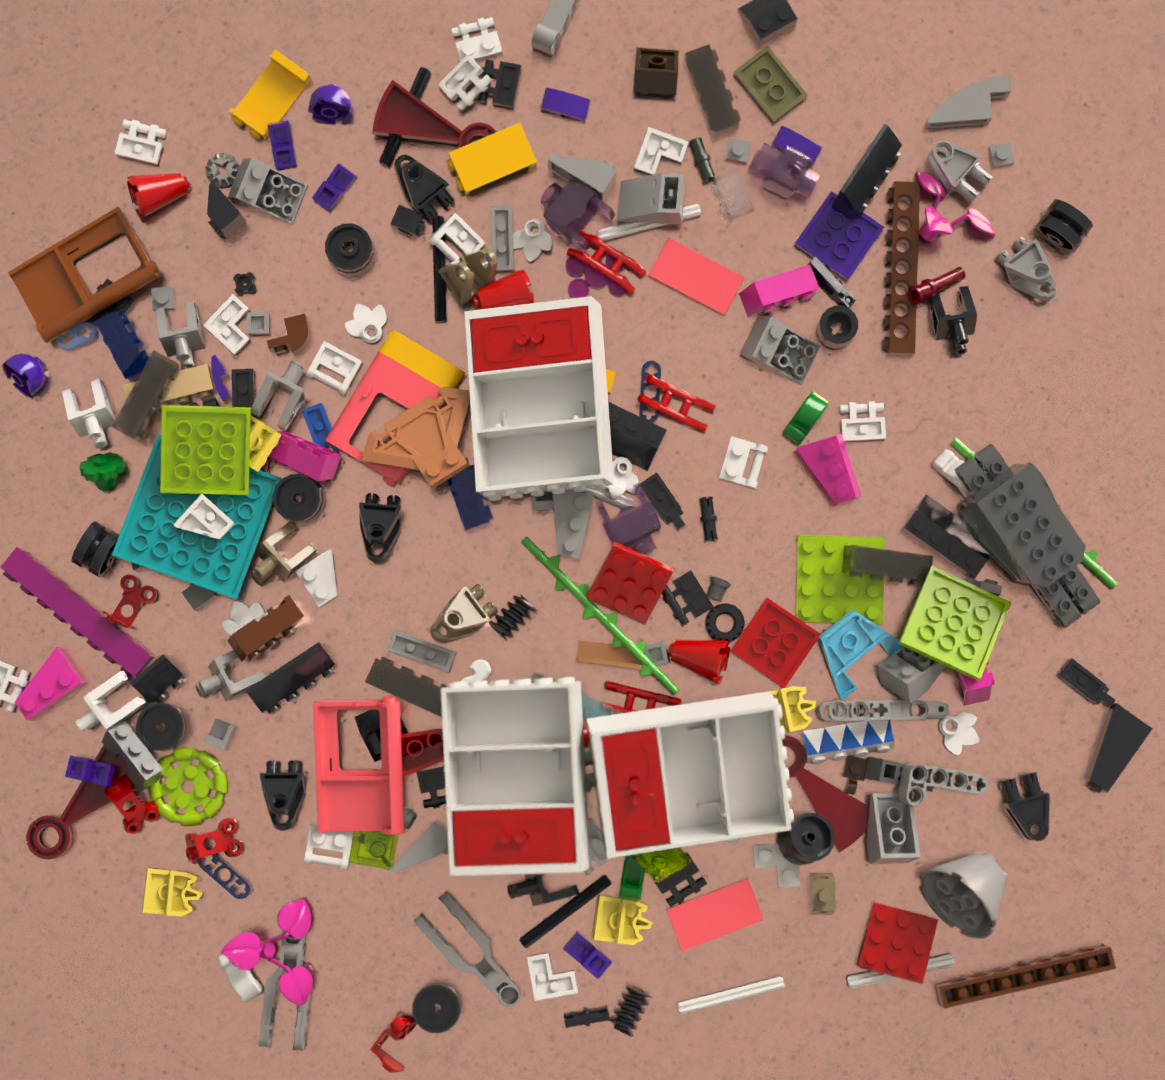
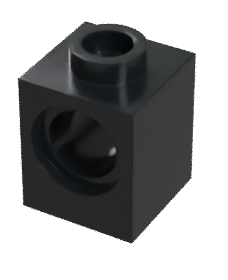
M398 205L390 225L393 229L416 238L417 233H422L425 222L423 221V214Z

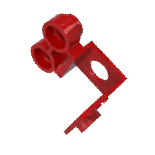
M127 574L120 580V586L124 592L113 614L103 611V613L107 615L105 619L112 624L117 625L119 622L125 628L131 629V625L143 607V603L154 602L157 598V591L154 587L148 585L138 589V579L131 574ZM128 580L134 581L133 587H127ZM147 591L152 592V597L150 599H147L145 597V593ZM126 604L133 607V614L130 617H124L121 614V608Z
M124 774L117 780H113L111 787L107 786L104 792L107 799H112L115 807L124 816L122 824L125 831L135 834L141 828V820L145 819L149 822L157 820L159 817L158 807L154 802L144 803L142 800L140 801L131 789L133 782L127 774ZM128 801L136 803L126 811L123 809L124 804Z
M226 818L219 822L218 830L195 837L191 833L185 835L187 859L193 864L199 863V858L223 851L231 858L239 856L243 851L242 843L231 838V835L237 830L236 822L231 818ZM227 823L231 824V831H228L225 826ZM208 837L215 840L213 850H207L203 846L204 840ZM233 844L238 847L236 852H233L231 849Z
M404 1015L402 1018L397 1016L390 1024L392 1028L385 1029L370 1049L383 1063L382 1067L390 1073L402 1072L404 1068L393 1057L385 1053L381 1047L389 1036L395 1041L403 1040L417 1025L412 1016Z

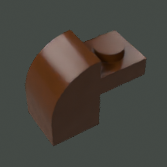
M305 314L284 318L287 336L267 340L268 349L271 352L274 351L275 354L288 351L287 348L291 347V352L293 355H296L307 347L310 341V328Z

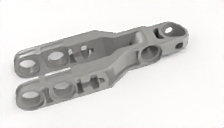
M905 700L835 701L822 703L817 709L818 717L825 722L942 719L949 713V705L941 701L925 702L924 700H915L911 704ZM916 704L920 707L919 715H916L913 711ZM827 705L828 707L826 713L829 718H826L823 715V709ZM870 708H871V709H874L875 712L869 713V712H870Z
M445 891L438 899L484 950L482 961L474 965L467 964L422 913L417 919L413 920L414 923L456 970L475 974L504 1006L516 1005L520 1000V990L493 960L489 937L455 899Z
M289 934L288 937L281 941L279 962L289 967L290 970L296 966H303L305 936L300 939H294ZM279 966L265 983L259 1047L265 1046L270 1048L272 1044L279 977L287 973ZM310 994L306 1003L303 1005L296 1004L297 1018L293 1030L295 1036L292 1050H304Z

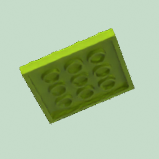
M162 405L160 493L249 495L251 408Z
M798 535L796 617L804 623H836L853 609L874 624L882 625L885 537Z
M931 566L898 644L979 681L1011 602Z

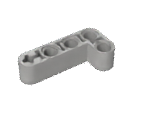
M551 0L541 24L537 25L532 36L531 43L533 48L550 55L554 53L577 0Z
M908 763L902 769L898 797L904 804L918 806L925 799L927 786L972 794H983L988 790L989 782L985 776ZM916 768L918 771V775L914 779L912 773L913 770ZM935 772L938 774L936 782L933 781V774ZM957 776L958 782L954 786L953 778ZM969 781L977 782V785L971 786L968 783ZM913 790L914 798L910 801L909 793Z

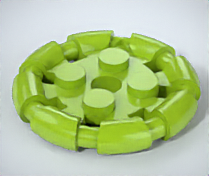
M192 747L175 749L170 755H164L160 758L158 764L163 769L161 776L164 775L168 778L165 784H161L160 776L158 782L148 787L150 800L158 807L159 815L168 822H177L181 826H196L202 824L203 820L211 819L215 816L224 803L222 801L224 793H227L225 772L221 771L220 763L217 759L204 750L200 752ZM192 758L199 760L198 767L191 765ZM178 760L181 766L174 769L171 763ZM211 770L214 777L209 779L205 772ZM187 780L194 784V789L191 793H185L182 789L183 783ZM210 789L216 790L214 798L207 797ZM167 794L170 802L164 804L161 797ZM202 804L204 810L198 813L195 807ZM178 807L185 809L184 815L177 814Z

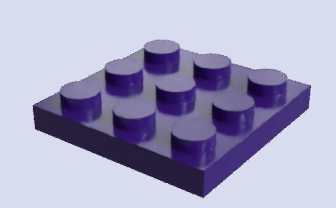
M831 191L794 245L811 257H816L818 260L823 261L829 269L848 281L884 229V226L865 213L862 215L858 213L854 219L832 206L837 194Z

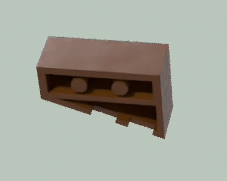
M290 595L283 598L284 600L274 608L270 607L266 610V613L257 619H253L229 637L227 642L242 662L247 658L250 661L261 654V649L264 647L270 649L278 643V638L281 636L287 638L295 632L294 627L304 615Z

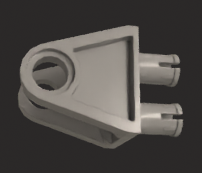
M938 141L928 156L929 165L946 189V192L950 195L953 191H957L969 203L977 197L979 192L965 181V177L971 175L983 187L993 178L979 165L978 161L981 158L979 154L951 142ZM937 153H942L945 158L939 157Z
M1020 237L1018 240L1021 244L1017 240L1013 244V248L1018 251L1016 255L1012 257L1006 250L1001 251L1004 257L1000 253L997 255L996 261L1005 268L1013 288L1043 301L1051 300L1056 296L1057 287L1052 277L1051 267L1037 239L1029 244L1023 237ZM1045 285L1051 286L1049 293L1041 292L1040 289Z
M194 300L185 302L188 327L177 331H171L164 307L155 309L159 340L167 357L176 355L177 360L181 362L182 370L195 367L192 351L205 348Z
M291 360L283 376H278L269 371L251 407V414L259 417L275 391H283L289 394L290 398L277 425L281 430L286 431L306 399L304 389L297 386L301 376L304 374L302 370L303 365Z
M233 650L213 659L208 666L212 676L199 681L195 688L201 698L219 690L225 701L243 693L265 678L266 675L261 671L236 683L233 680H229L225 673L226 667L240 660Z

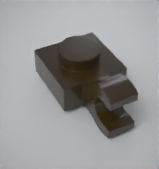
M847 756L842 777L848 778L845 793L855 795L857 781L865 780L867 759Z

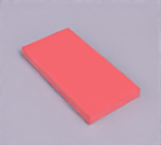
M669 237L648 274L649 277L723 316L726 314L745 278Z
M748 878L666 909L682 951L764 920Z

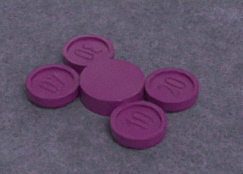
M607 255L606 265L604 263L601 264L610 269L616 259ZM572 257L567 259L565 267L570 275L577 277L585 273V280L577 278L569 283L568 293L571 298L587 297L589 286L594 289H601L607 284L610 293L614 296H623L627 293L623 288L613 283L612 280L591 267H587V265ZM623 264L618 272L623 271L626 266Z

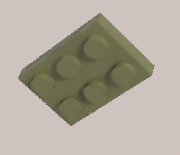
M768 45L734 71L735 76L773 123L808 96Z

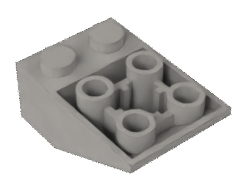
M244 158L227 198L245 207L292 224L308 184L253 158Z
M659 173L621 181L617 222L682 224L685 194L684 174Z
M758 315L740 354L802 385L820 346L774 318Z
M906 647L901 648L878 664L881 684L910 704L929 690L946 667Z

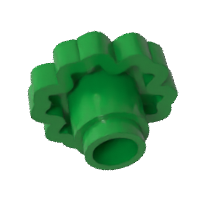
M109 452L104 455L98 453L87 457V461L81 462L79 468L81 476H84L85 480L94 482L99 490H108L114 487L118 474L124 472L125 464L124 459L120 458L119 454Z

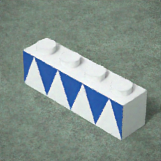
M868 720L803 731L802 737L807 755V763L813 762V764H820L827 759L833 758L834 760H843L851 755L862 757L868 755L869 752L875 751L886 753L894 747L890 720Z

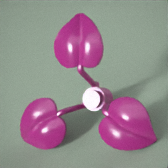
M921 171L915 172L923 188L936 196L933 207L927 206L925 208L926 222L919 229V234L922 238L931 242L939 233L950 235L953 233L952 226L965 219L970 220L971 224L978 230L993 237L996 236L988 219L975 209H969L967 211L968 214L949 223L936 210L941 196H947L946 189L934 176Z
M299 899L284 905L278 913V926L281 930L286 931L283 935L268 941H260V938L254 933H242L231 939L223 947L221 953L241 970L254 968L258 964L259 959H267L268 962L281 967L287 972L279 978V989L282 995L294 1004L303 1005L306 1003L312 989L313 980L311 973L302 966H296L290 970L286 965L273 959L276 952L275 942L288 937L289 934L294 939H300L309 931L311 925L310 909L305 900Z

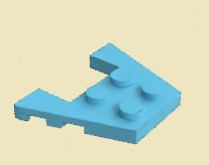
M853 609L819 636L838 697L841 700H844L857 689L845 672L846 669L878 643L881 644L889 656L904 647L898 644L899 639Z

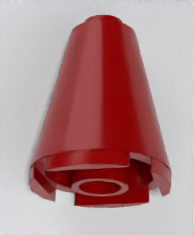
M180 173L127 177L131 201L135 206H138V209H135L140 219L187 194L186 189H189L186 176L182 177Z
M517 270L475 291L474 296L471 298L473 308L481 310L534 303L533 292L529 293L528 286L531 283L528 275L524 270Z
M676 640L674 644H670L668 656H671L672 662L714 683L720 684L724 677L720 676V673L723 670L726 671L730 655V647L728 645L730 642L725 640Z

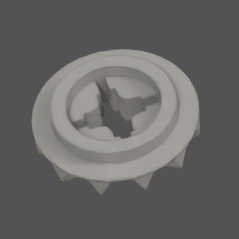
M216 153L213 157L209 158L205 166L208 180L210 182L213 181L218 187L232 185L239 170L237 160L227 153ZM216 164L218 166H224L227 164L226 170L229 175L224 173H220V175L217 174L219 170Z

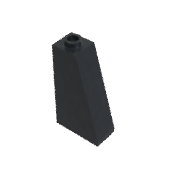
M1113 703L1109 709L1086 778L1090 782L1089 787L1099 794L1101 791L1103 793L1109 792L1153 729L1118 703Z

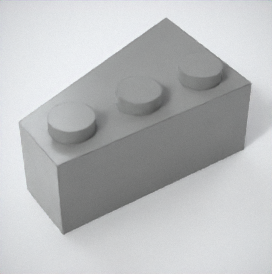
M570 489L565 490L564 494H553L558 556L575 560L580 559L594 495L574 492Z

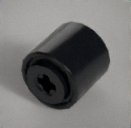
M843 305L830 307L822 314L818 322L817 335L825 346L832 349L843 348L855 337L858 330V319L856 314L848 307ZM838 324L841 326L840 331H842V333L840 334L837 332L834 335L832 334L833 329L831 328V326H836Z

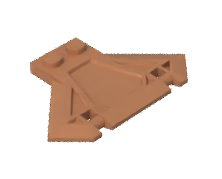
M443 387L438 390L441 396L433 400L430 395L385 423L383 426L386 430L378 435L376 430L369 433L361 461L420 471L431 489L469 467L458 449V444L470 404V391ZM445 403L447 404V406L443 407L442 409H439L440 406L444 405ZM389 438L392 439L391 441L384 444V441L388 440Z

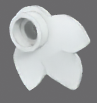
M538 219L529 220L523 229L517 230L513 235V249L523 248L524 255L529 262L537 259L541 254V250L550 251L552 248L551 235L545 231L543 222ZM538 227L537 233L533 234V228Z
M357 303L353 312L354 320L345 323L348 333L354 337H362L367 343L379 341L382 336L381 328L387 319L384 307L379 304L371 311L366 306ZM370 329L375 330L374 336L367 334Z
M625 457L614 459V485H608L611 498H617L625 491L635 495L638 491L639 481L638 477L632 472L631 462ZM620 464H623L625 466L624 471H621L619 469Z
M234 601L230 609L231 618L221 623L222 627L228 634L232 635L253 619L263 615L264 611L258 602L249 608L241 602Z
M962 712L957 716L947 715L940 720L939 729L944 735V745L951 753L960 755L962 744L973 745L979 743L977 732L972 728L977 720V717L973 714ZM948 722L953 723L954 727L952 730L946 728Z

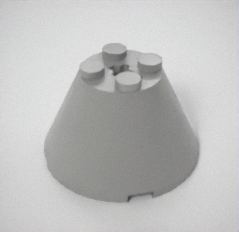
M989 853L984 855L972 854L930 868L921 878L922 881L924 880L922 892L934 912L950 927L957 926L965 931L963 935L975 939L987 938L994 931L1005 885L1009 879L1007 873L995 863V858Z

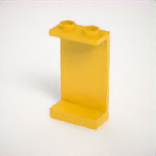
M277 50L272 52L270 55L272 61L236 109L230 108L229 110L232 116L231 120L240 127L245 125L249 128L248 132L256 139L261 137L265 141L269 137L268 124L280 122L311 81L310 74Z
M520 123L449 152V159L446 160L450 171H455L458 177L455 182L459 191H464L465 195L470 194V191L525 167L529 169L537 164V160Z

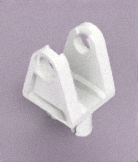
M100 378L91 381L96 405L90 409L80 411L71 388L63 390L62 394L68 420L80 437L88 434V438L94 442V447L99 449L108 445L103 429L115 425L116 421Z
M124 671L114 675L83 697L89 705L90 711L75 721L83 732L86 729L91 730L100 722L107 730L122 720L126 721L146 704V701L141 696L135 698L116 712H111L105 704L107 703L105 698L128 679Z

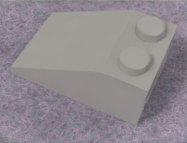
M549 156L548 169L602 202L616 181L617 171L607 161L602 163L599 160Z
M898 793L870 794L866 841L869 864L909 863L920 858L914 808L912 805L902 803L899 800ZM909 793V799H910V801L912 800V794H911V793Z
M437 820L434 821L389 871L393 874L437 857L442 853L448 854V830Z

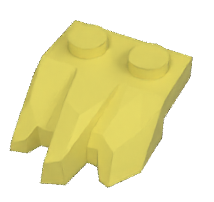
M251 416L249 467L259 472L266 463L267 457L273 448L278 444L281 434Z
M793 686L770 691L773 698H777L778 705H781L783 717L779 718L784 728V733L805 729L813 721L805 713L815 709L816 701L803 699L807 687Z
M147 868L142 912L170 916H184L192 912L193 910L188 904V900H199L202 892L193 890L190 887V884L196 882L197 876L180 871Z
M598 895L592 939L634 945L642 941L643 936L639 934V929H650L653 923L641 916L643 912L647 911L649 906L641 902Z

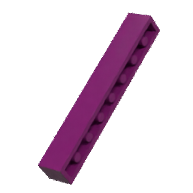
M16 547L0 566L5 571L3 575L12 582L17 580L21 584L19 588L29 596L31 593L38 598L36 602L43 608L47 609L50 607L55 612L53 614L55 618L62 623L67 621L72 625L69 628L79 637L83 634L88 639L86 642L95 650L100 648L105 652L103 657L112 664L116 661L122 666L120 671H124L129 678L132 675L137 677L154 658V656L116 625L107 621L105 616L21 548Z

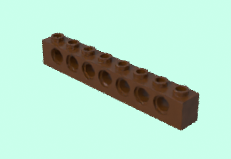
M894 181L892 188H888V200H891V209L887 211V222H891V230H887L886 242L890 243V251L886 252V264L890 265L889 273L886 272L885 285L889 286V294H885V307H888V315L884 316V328H888L887 337H884L883 349L887 350V355L913 356L915 354L917 304H913L909 300L907 289L912 285L917 286L920 182ZM901 200L906 201L909 208L906 210L900 209L898 202ZM905 222L908 230H899L897 223ZM904 243L907 246V251H898L896 245ZM903 264L907 272L904 274L898 273L896 265ZM898 285L905 287L906 294H897L895 287ZM895 308H904L905 316H897ZM894 329H903L905 336L903 338L896 337Z
M1105 945L937 984L936 989L940 1006L945 1009L1116 969L1111 947Z

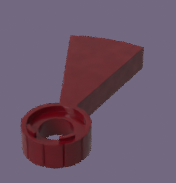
M394 80L391 81L381 98L372 130L374 135L458 144V149L468 145L474 136L487 137L497 132L491 125L479 122L467 126L463 131Z
M785 735V739H781L782 744L789 747L794 753V761L787 767L789 778H796L815 813L823 816L830 823L835 837L834 846L840 853L867 831L869 806L806 770L804 766L807 755L804 746L801 745L802 743L798 739Z
M103 745L94 761L116 766L112 781L117 780L124 774H128L129 767L126 760L121 755L113 758ZM81 781L61 817L42 816L30 824L26 834L29 850L41 859L50 860L63 856L69 850L73 840L70 826L113 802L112 799H107L104 790L107 786ZM134 783L131 785L132 791L137 789ZM46 827H53L59 835L58 843L52 848L44 847L39 839L41 831Z

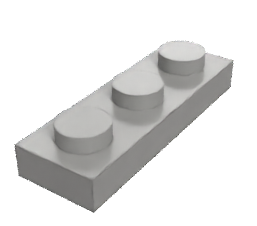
M491 206L492 252L497 258L496 272L514 271L512 206Z
M395 630L387 648L389 652L448 673L456 654L455 651Z

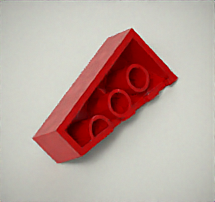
M443 728L401 734L403 777L444 761Z

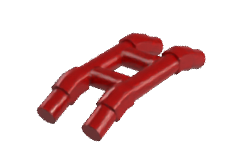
M580 231L578 239L597 248L590 257L585 252L569 248L567 256L576 259L584 265H588L612 280L613 283L623 288L628 294H632L635 287L617 272L623 264L640 278L646 274V271L634 259L627 257L603 242L599 237ZM604 253L616 259L610 269L599 263Z
M649 374L646 377V382L665 391L659 403L640 394L637 401L654 411L705 433L708 425L687 416L691 404L712 413L716 405ZM672 395L684 400L679 412L668 407Z
M606 681L604 689L626 694L627 696L624 707L601 702L599 710L612 714L636 712L637 710L632 709L635 697L648 700L646 710L655 709L656 702L672 706L681 705V698Z

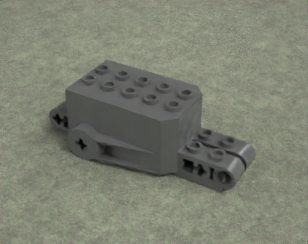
M989 444L974 455L975 460L969 458L954 469L956 475L970 494L968 498L962 501L966 508L958 513L959 518L973 538L1017 582L1031 584L1053 618L1066 629L1081 618L1080 612L1085 615L1100 604L1098 596L1077 567L1083 561L1086 545L1058 506L1051 489L1040 471L1030 462L1027 464H1013L1009 467L998 450L992 444Z

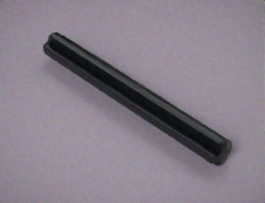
M420 67L409 91L418 99H420L431 74L430 70L425 67ZM389 137L379 160L382 165L388 167L391 165L402 138Z
M443 216L433 217V234L444 223ZM443 235V236L441 237V239H442L444 242H445V235ZM434 244L435 321L445 322L447 320L446 282L438 271L445 266V254Z
M603 875L521 937L520 943L523 947L528 948L609 887L611 885L609 878Z

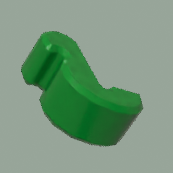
M815 391L811 392L785 427L783 434L796 444H801L828 407L829 401Z
M642 853L625 856L619 889L620 899L635 902L641 899L646 863L638 856Z

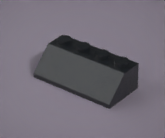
M886 123L883 125L832 204V206L852 219L858 213L860 215L863 214L868 206L866 200L869 196L873 198L880 188L877 186L879 180L884 182L890 173V170L887 168L891 163L895 165L901 156L899 150L902 144L889 125Z
M608 401L612 455L625 457L631 464L648 471L667 429Z
M928 495L924 496L901 529L971 579L977 577L991 556L968 532L958 516Z
M318 642L245 691L262 713L268 712L271 714L280 708L279 704L284 700L290 702L298 696L297 692L302 688L308 690L317 684L315 680L320 676L326 678L335 672L333 668L337 664L324 644Z

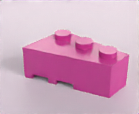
M809 264L755 281L741 291L739 295L747 317L761 312H769L780 305H783V307L790 305L799 298L802 301L814 296L813 293L819 289V286Z
M278 431L281 437L276 447L269 454V457L275 459V463L289 466L294 471L316 481L325 482V480L334 478L342 454L289 432Z
M841 433L796 448L835 504L857 498L861 495Z
M56 647L17 698L15 704L26 720L32 721L83 686L85 681L63 649Z
M987 666L979 681L958 672L959 686L962 685L964 699H962L964 706L990 699L992 685L995 682L993 674L988 672Z

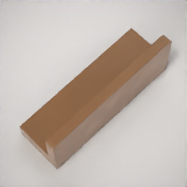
M579 640L576 662L641 670L642 663L625 646L614 648L612 644Z

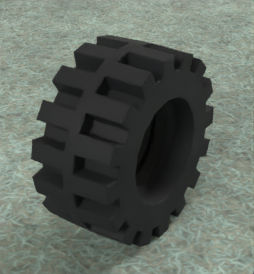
M724 603L716 605L709 611L705 625L708 634L714 640L731 642L742 634L745 621L740 609L734 605ZM721 614L730 615L734 620L733 629L729 632L720 631L716 626L718 616Z

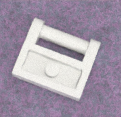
M452 213L428 239L430 244H435L452 262L460 257L441 239L444 234L464 253L463 256L479 251L485 244L456 213Z
M324 341L306 376L338 390L339 394L345 396L362 361ZM321 364L345 377V380L341 383L317 370L319 365Z
M731 436L719 479L757 489V478L764 454H767L769 447ZM753 450L756 451L749 478L745 479L742 478L749 451Z
M311 824L304 864L311 865V863L341 867V870H348L354 831L318 833V825ZM314 848L339 851L343 852V857L336 858L313 854Z

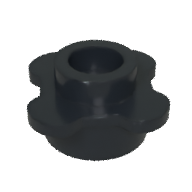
M248 272L247 274L234 275L235 292L238 295H242L244 292L254 293L256 291V286L253 282L254 274Z

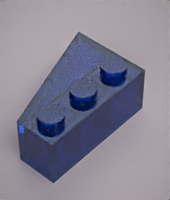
M117 309L93 322L102 334L104 343L109 347L112 357L125 379L149 368L148 362L151 359L146 350L141 351L138 345L141 342L135 330L131 332L128 326L130 320L125 311L121 312L120 309Z
M474 464L469 465V467L447 480L466 532L491 524L489 518L493 517L489 505L484 506L482 498L484 497L476 492Z

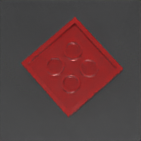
M614 541L586 598L646 624L674 568Z
M767 597L730 652L785 688L821 634Z
M874 902L858 967L923 984L938 919Z

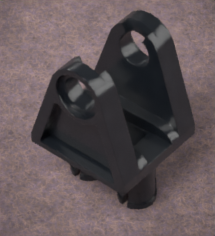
M401 155L395 160L394 168L405 200L416 210L419 209L426 221L433 219L430 214L434 217L438 214L429 203L433 197L436 196L443 208L450 206L447 201L451 204L454 202V198L446 190V187L449 185L448 182L409 155ZM402 161H410L401 170Z
M968 286L959 287L960 292H958L962 313L959 315L951 316L950 314H945L938 291L934 297L929 298L936 340L951 338L955 355H962L967 352L965 345L969 342L967 335L975 333L977 312Z
M368 493L365 496V503H359L360 531L367 558L373 562H381L387 558L401 533V498L395 495L394 503L392 501L393 495H389L387 497V505L378 504L379 496L373 493L371 501V493ZM380 547L383 551L379 555H374L371 549Z
M271 760L267 761L266 773H260L263 795L272 825L280 831L291 828L305 798V787L301 773L302 763L298 760H295V768L293 760L288 762V773H279L280 763L274 760L273 766H271ZM279 815H287L289 818L283 824L276 820Z
M1037 772L1023 775L1029 793L1026 797H1020L1016 778L1002 781L1008 799L1005 803H1002L1003 807L1021 834L1028 840H1044L1049 833L1050 796L1049 792L1041 791ZM1034 824L1038 826V833L1036 835L1031 833V827Z
M543 873L524 874V882L507 886L511 899L529 894L532 906L546 904L579 894L577 886L548 893L547 889L544 890L541 877H543Z

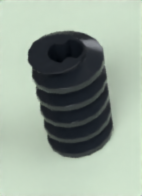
M522 595L521 597L513 596L515 604L507 602L509 610L501 609L503 617L495 615L497 623L489 621L490 626L504 639L505 635L513 637L511 629L519 631L517 623L525 624L523 616L531 618L529 610L537 611Z
M626 987L630 995H622L626 1003H618L622 1011H614L618 1019H610V1021L614 1025L613 1028L633 1037V1033L629 1029H637L633 1021H641L637 1013H645L641 1005L648 1006L649 1002L645 997L652 998V996L634 987Z

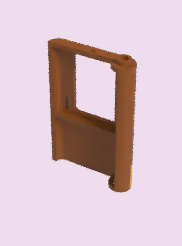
M118 206L12 269L8 274L14 281L37 324L35 326L45 343H49L158 278L157 273L160 270L154 260H149L128 220ZM120 233H124L141 262L140 267L91 295L77 272L74 261Z

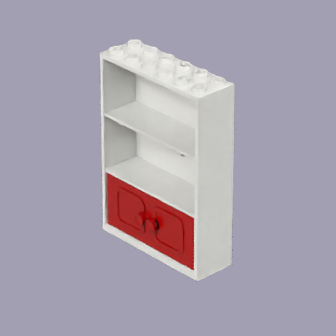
M592 296L465 311L476 492L484 498H489V501L502 500L503 496L518 499L523 498V494L543 496L544 492L552 491V494H564L565 490L573 489L574 492L587 491L588 487L603 490L608 489V485H614L601 305Z
M574 677L558 678L557 682H553L552 678L535 679V683H531V679L513 680V684H509V680L491 681L489 685L487 680L469 682V685H466V681L447 683L448 687L441 688L450 876L575 873L588 869L590 863L581 681H574Z
M769 691L587 719L602 839L607 858L791 830V822H794L793 810L789 806V802L792 801L791 791L786 781H789V771L787 767L785 768L784 760H787V752L781 740L785 739V733L779 720L783 715L777 698H773Z

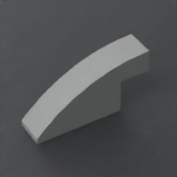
M1010 74L980 80L956 92L930 115L925 123V128L990 123L992 119L990 98L1009 96L1011 92Z

